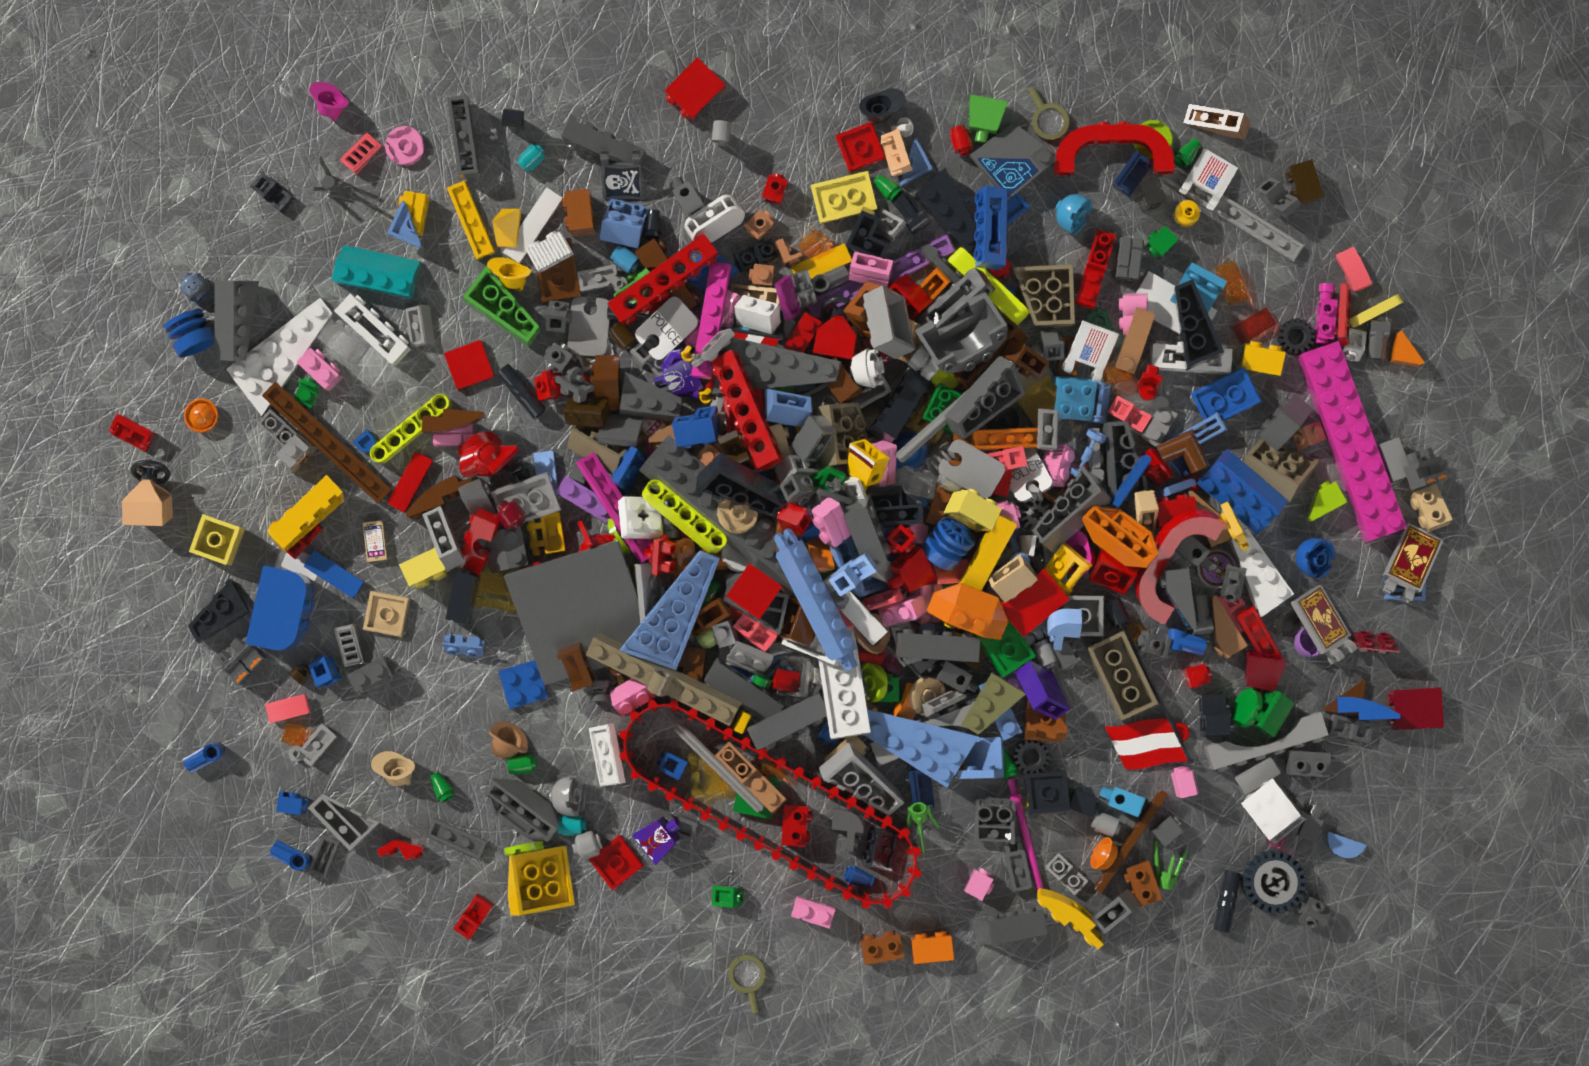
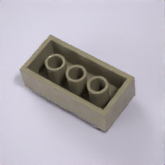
M1120 631L1085 648L1118 720H1125L1158 704L1124 631Z

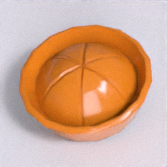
M195 399L185 408V423L195 432H207L217 423L218 410L214 403L208 399Z
M1103 838L1093 850L1090 860L1093 869L1107 870L1114 863L1118 854V847L1111 838Z

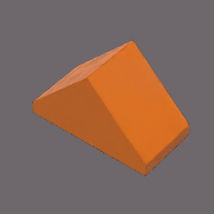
M937 267L919 287L933 301L950 285L951 281Z
M1402 330L1394 335L1390 363L1418 367L1425 363Z

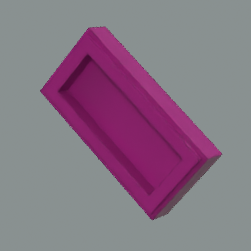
M785 276L774 285L785 321H790L801 313L792 277Z

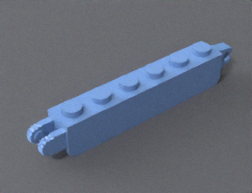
M787 528L783 532L784 535L778 533L774 537L779 549L776 552V558L827 658L831 661L837 659L845 671L851 670L858 666L853 652L857 649V646L803 541H798L793 530Z

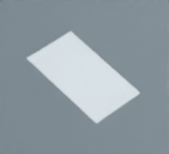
M303 552L297 559H294L286 553L281 564L282 567L304 574L312 581L316 580L317 575L303 567L310 555Z

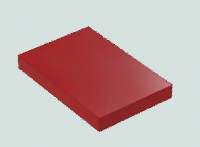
M1044 568L1036 574L1038 580L1031 587L1018 593L1015 598L1001 603L1007 619L1022 637L1026 636L1070 600Z

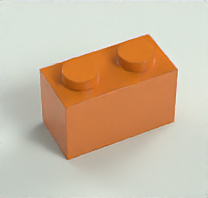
M947 931L935 932L933 936H927V933L915 934L914 938H911L914 964L954 960L952 936L947 934Z

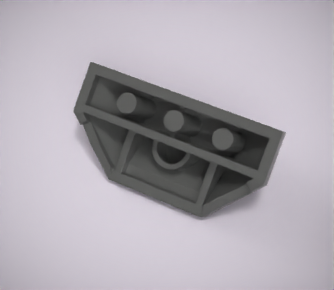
M495 778L485 791V795L488 797L494 813L526 838L549 841L559 826L551 804L521 781Z

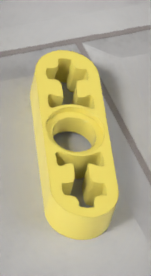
M1397 294L1350 318L1352 329L1403 303V300Z

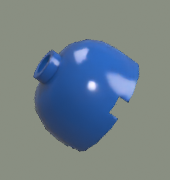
M1310 538L1303 541L1296 552L1298 568L1309 577L1322 578L1326 576L1332 568L1330 565L1331 560H1335L1333 544L1321 538Z

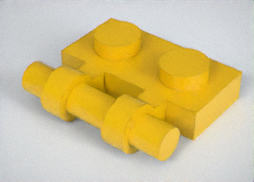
M1228 501L1221 504L1223 510L1221 516L1224 522L1228 524V531L1231 537L1241 547L1242 551L1248 550V538Z
M553 512L540 517V523H535V519L527 521L526 530L529 531V549L532 550V556L540 555L539 547H545L546 554L566 551L560 512ZM538 529H542L543 540L538 541Z

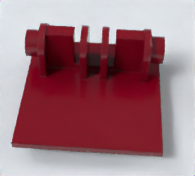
M1353 632L1356 640L1353 642L1358 647L1356 651L1367 652L1368 650V652L1374 650V653H1377V651L1384 654H1389V652L1400 653L1394 637L1388 633Z

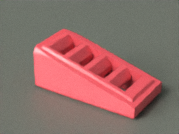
M366 133L345 153L340 161L357 175L382 145ZM369 141L374 147L371 149L365 142ZM361 146L368 151L367 154L360 150ZM356 152L363 157L361 160L355 156ZM353 158L357 164L354 165L349 160Z

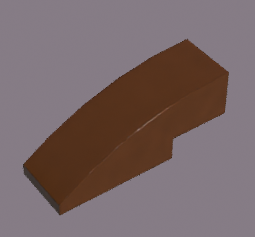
M443 409V417L423 416L422 432L444 433L459 430L486 418V413L483 411Z
M721 597L700 608L691 631L694 636L704 632L732 614Z

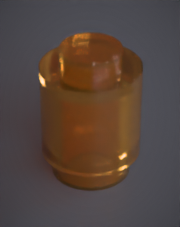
M814 229L803 237L797 246L806 257L812 256L826 245L824 241L827 238L821 230L816 231Z

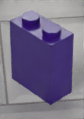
M1029 661L1015 672L1034 710L1057 720L1071 709L1052 671Z

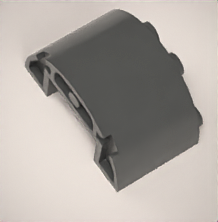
M984 290L967 300L970 308L968 312L938 329L931 320L915 330L940 370L947 373L971 371L983 361L990 360L993 357V353L997 351L1007 338V324Z

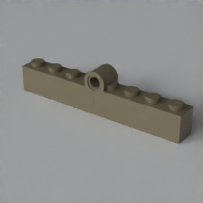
M600 632L593 637L586 656L647 685V689L657 696L665 697L668 695L728 726L735 720L742 702L677 670L624 653L619 650L623 646L622 643Z

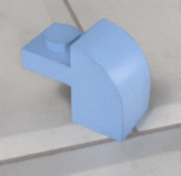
M866 552L839 568L830 577L829 582L839 596H842L854 589L861 580L875 573L878 567Z
M1060 609L1049 616L1047 620V633L1050 636V642H1053L1054 650H1062L1064 637L1080 638L1082 627L1081 609Z

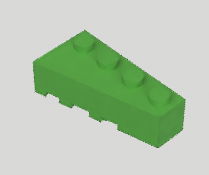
M486 266L463 296L464 303L529 348L540 333L538 324Z

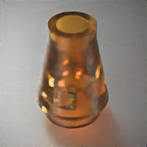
M1108 366L1103 371L1104 383L1110 386L1133 379V373L1115 368L1114 366Z

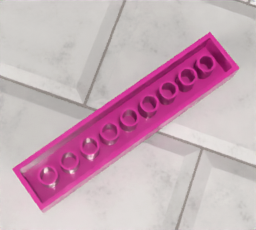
M1339 341L1297 356V360L1363 541H1372L1406 529L1405 521Z

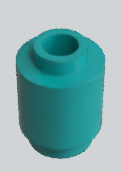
M531 144L518 156L519 159L516 162L526 172L534 170L545 159L543 155L546 152L538 144L536 146Z
M582 815L563 816L557 820L559 826L557 829L558 834H563V836H577L587 831V820L583 819Z

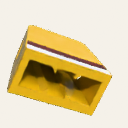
M866 439L852 442L849 445L847 472L850 476L859 478L864 491H866L868 486L881 481L890 457Z

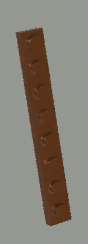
M276 381L264 392L263 398L377 504H380L392 491Z

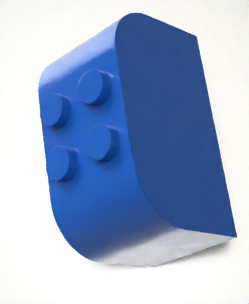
M263 565L245 644L272 650H291L303 641L305 632L309 631L311 620H308L309 614L313 612L315 601L313 600L314 587L307 576L298 572Z

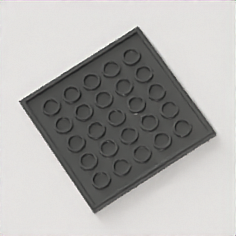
M619 540L504 575L544 685L569 678L562 660L557 659L558 650L581 643L586 654L593 637L599 632L624 644L640 625L638 593ZM587 656L592 671L607 666Z

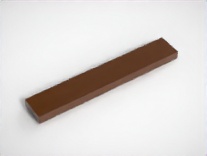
M1161 789L1157 790L1119 847L1114 863L1102 872L1093 889L1099 893L1103 892L1168 793Z

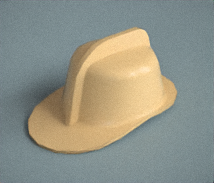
M385 751L374 756L371 761L373 771L385 777L390 785H410L412 772L415 770V764L412 760L396 752Z

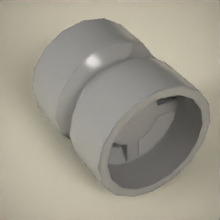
M923 344L907 363L915 371L921 370L920 375L928 381L939 370Z

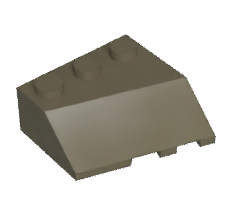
M1073 264L1013 267L1035 326L1051 328L1075 327Z
M858 403L829 404L813 408L814 416H824L837 431L820 457L821 468L828 465L831 467L848 465L849 445L852 442L866 439L873 444L872 438H868L865 430L866 422Z
M574 426L571 429L567 447L583 457L594 452L605 470L613 474L615 469L619 468L622 463L624 453L631 446L597 443V435L600 428ZM641 431L637 447H634L640 452L645 446V441L649 438L647 434Z
M1261 438L1246 455L1243 462L1290 503L1306 484L1321 459L1315 456L1313 459L1305 457L1304 452L1298 450L1297 452L1289 451L1285 445H1282L1276 451Z

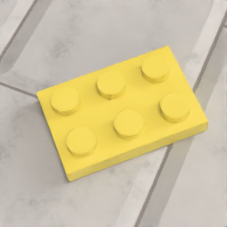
M868 171L810 185L820 224L859 215L863 206L873 211L877 210Z

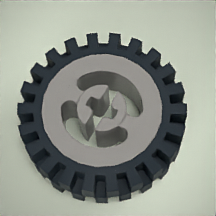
M1278 850L1259 852V855H1254L1253 859L1246 863L1247 867L1243 869L1244 876L1241 877V881H1243L1242 889L1245 891L1246 898L1256 908L1265 912L1276 914L1292 910L1293 906L1299 904V899L1302 900L1304 897L1302 895L1303 891L1306 892L1304 885L1307 883V878H1304L1305 871L1301 868L1302 865L1293 856ZM1273 868H1280L1285 873L1287 884L1284 890L1285 880L1280 878L1282 875L1272 872ZM1263 874H1265L1263 884L1268 885L1267 889L1276 892L1274 896H1269L1263 891L1261 887ZM1272 878L1278 879L1275 881V886L1271 884L1273 882Z

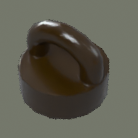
M300 664L296 668L293 667L288 673L302 686L308 681L307 678L310 675V670L306 665ZM301 669L305 671L304 675L299 672Z

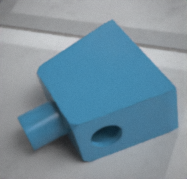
M1103 786L1099 798L1109 801L1108 806L1136 817H1140L1146 798L1118 787L1112 790ZM1118 795L1125 797L1123 804L1116 801Z

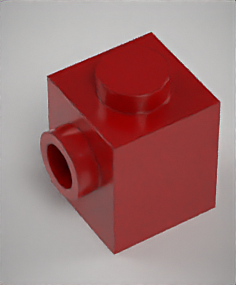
M777 173L768 175L762 194L763 201L781 206L788 185V180L785 179V176Z
M786 502L783 509L777 515L781 529H791L794 534L799 536L804 534L812 521L807 509H804L799 504L793 505Z
M1205 663L1182 669L1188 688L1211 683L1212 673L1209 666L1206 667Z

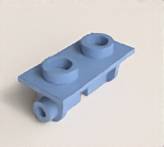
M1102 382L1097 383L1093 418L1091 421L1086 422L1106 423L1111 385H1106V383Z
M445 635L443 642L444 652L450 655L466 654L474 658L484 656L483 647L485 646V639L467 636V641L463 642L464 635Z

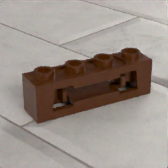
M1008 318L1004 319L1008 327L1007 338L997 351L993 353V357L986 362L983 361L978 364L970 375L965 374L966 371L957 372L954 375L955 379L966 391L1002 355L1011 339L1021 343L1027 340L1022 329Z

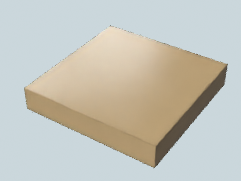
M370 591L363 630L403 637L410 598Z

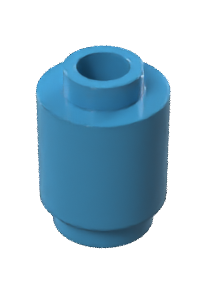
M620 245L610 257L614 264L628 274L631 271L634 273L641 264L638 262L639 258L626 247L622 248Z

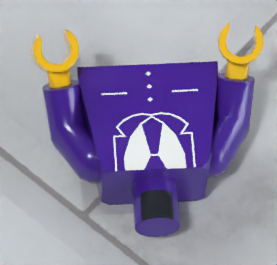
M687 346L685 349L671 351L661 365L663 375L653 379L655 386L659 388L668 386L671 394L700 399L703 403H709L713 399V397L707 396L712 392L711 389L701 390L704 389L702 379L691 376L693 367L691 364L693 361L692 357L696 355L695 353H690L692 347Z

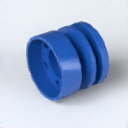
M201 309L183 312L164 324L165 331L167 333L170 332L168 338L171 340L177 339L172 346L179 358L192 356L214 344L215 335L210 327L202 328L207 324V319L202 318L204 313Z
M943 517L934 527L933 532L921 543V548H923L927 558L941 569L950 571L955 569L963 559V556L973 547L975 539L968 528L962 523L950 517Z

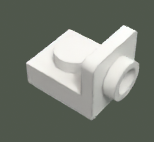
M1350 328L1348 346H1343L1342 349L1345 359L1360 361L1365 350L1367 332Z

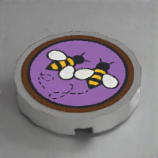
M1220 549L1210 550L1208 557L1216 565L1210 572H1207L1199 565L1196 568L1197 576L1204 585L1210 588H1222L1227 564L1236 567V562L1227 551Z

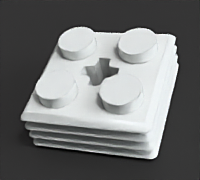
M622 497L618 501L622 538L659 539L663 535L662 514L647 503L643 497Z

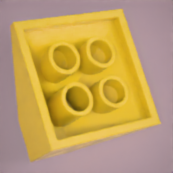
M566 845L509 856L508 901L510 915L520 916L575 905Z

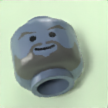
M187 273L182 277L180 290L189 301L201 302L208 297L210 285L200 273Z

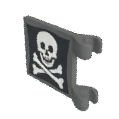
M601 150L603 199H642L640 150H633L632 163H609V150Z

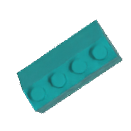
M343 245L335 262L332 281L339 285L413 300L421 261Z

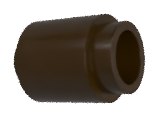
M618 322L608 331L611 334V339L622 351H630L636 346L635 341L637 338L625 324L622 326Z

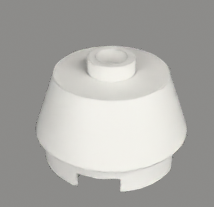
M868 348L853 356L851 374L857 385L876 388L877 385H883L884 380L881 379V374L885 373L882 357H877L876 353H878V350H870Z

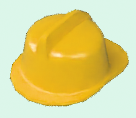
M496 257L487 263V267L491 272L498 275L500 282L505 288L522 291L526 277L531 274L530 268L509 258Z

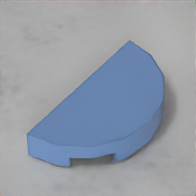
M1327 831L1326 840L1332 852L1339 857H1357L1366 847L1365 844Z

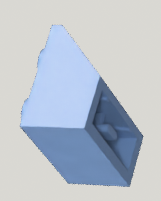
M611 199L602 220L600 240L638 248L643 236L642 231L649 207Z
M771 389L764 390L766 421L803 427L806 419L812 413L811 397Z

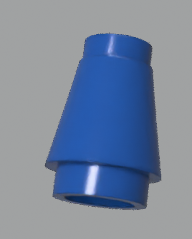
M848 865L843 880L847 884L871 888L874 876L855 865Z

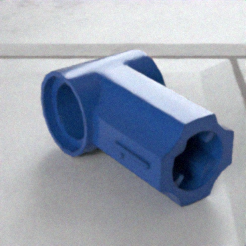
M1169 628L1167 637L1172 638L1169 649L1203 656L1207 639Z
M219 742L208 744L183 758L184 765L192 774L221 759L225 754V748ZM211 747L216 748V750H217V755H216V757H214V756L211 755V753H210Z
M277 840L270 850L269 856L289 865L293 870L307 869L312 861L311 856L307 852H301L280 840ZM298 856H301L304 859V863L302 866H299L297 864L296 860Z

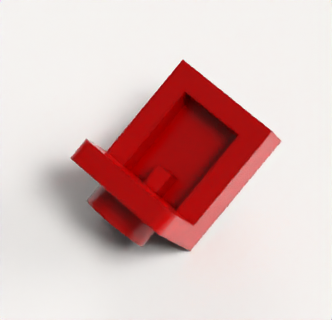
M775 668L772 688L797 692V688L801 684L800 673Z

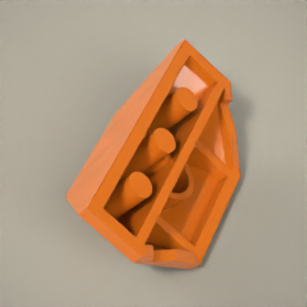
M1094 505L1082 518L1092 541L1125 566L1147 568L1159 554L1152 532L1119 508Z
M963 583L934 592L926 610L948 624L984 638L1001 640L1008 624V619L997 596Z

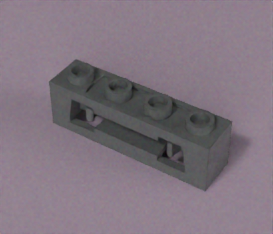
M467 95L447 97L458 175L461 180L481 177L470 100Z
M974 267L967 271L961 280L954 283L944 295L938 297L934 304L923 310L917 321L923 326L932 320L938 329L948 320L952 321L970 310L967 303L968 299L983 290L989 296L996 289L985 273Z

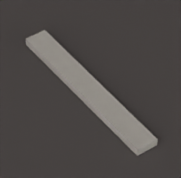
M1174 164L1173 175H1162L1160 180L1179 192L1189 173ZM1192 184L1185 195L1206 208L1212 198L1211 194ZM1222 195L1213 211L1209 210L1292 263L1305 246L1225 195Z

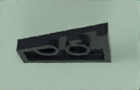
M230 578L225 582V586L212 597V601L188 625L196 642L199 644L250 613Z

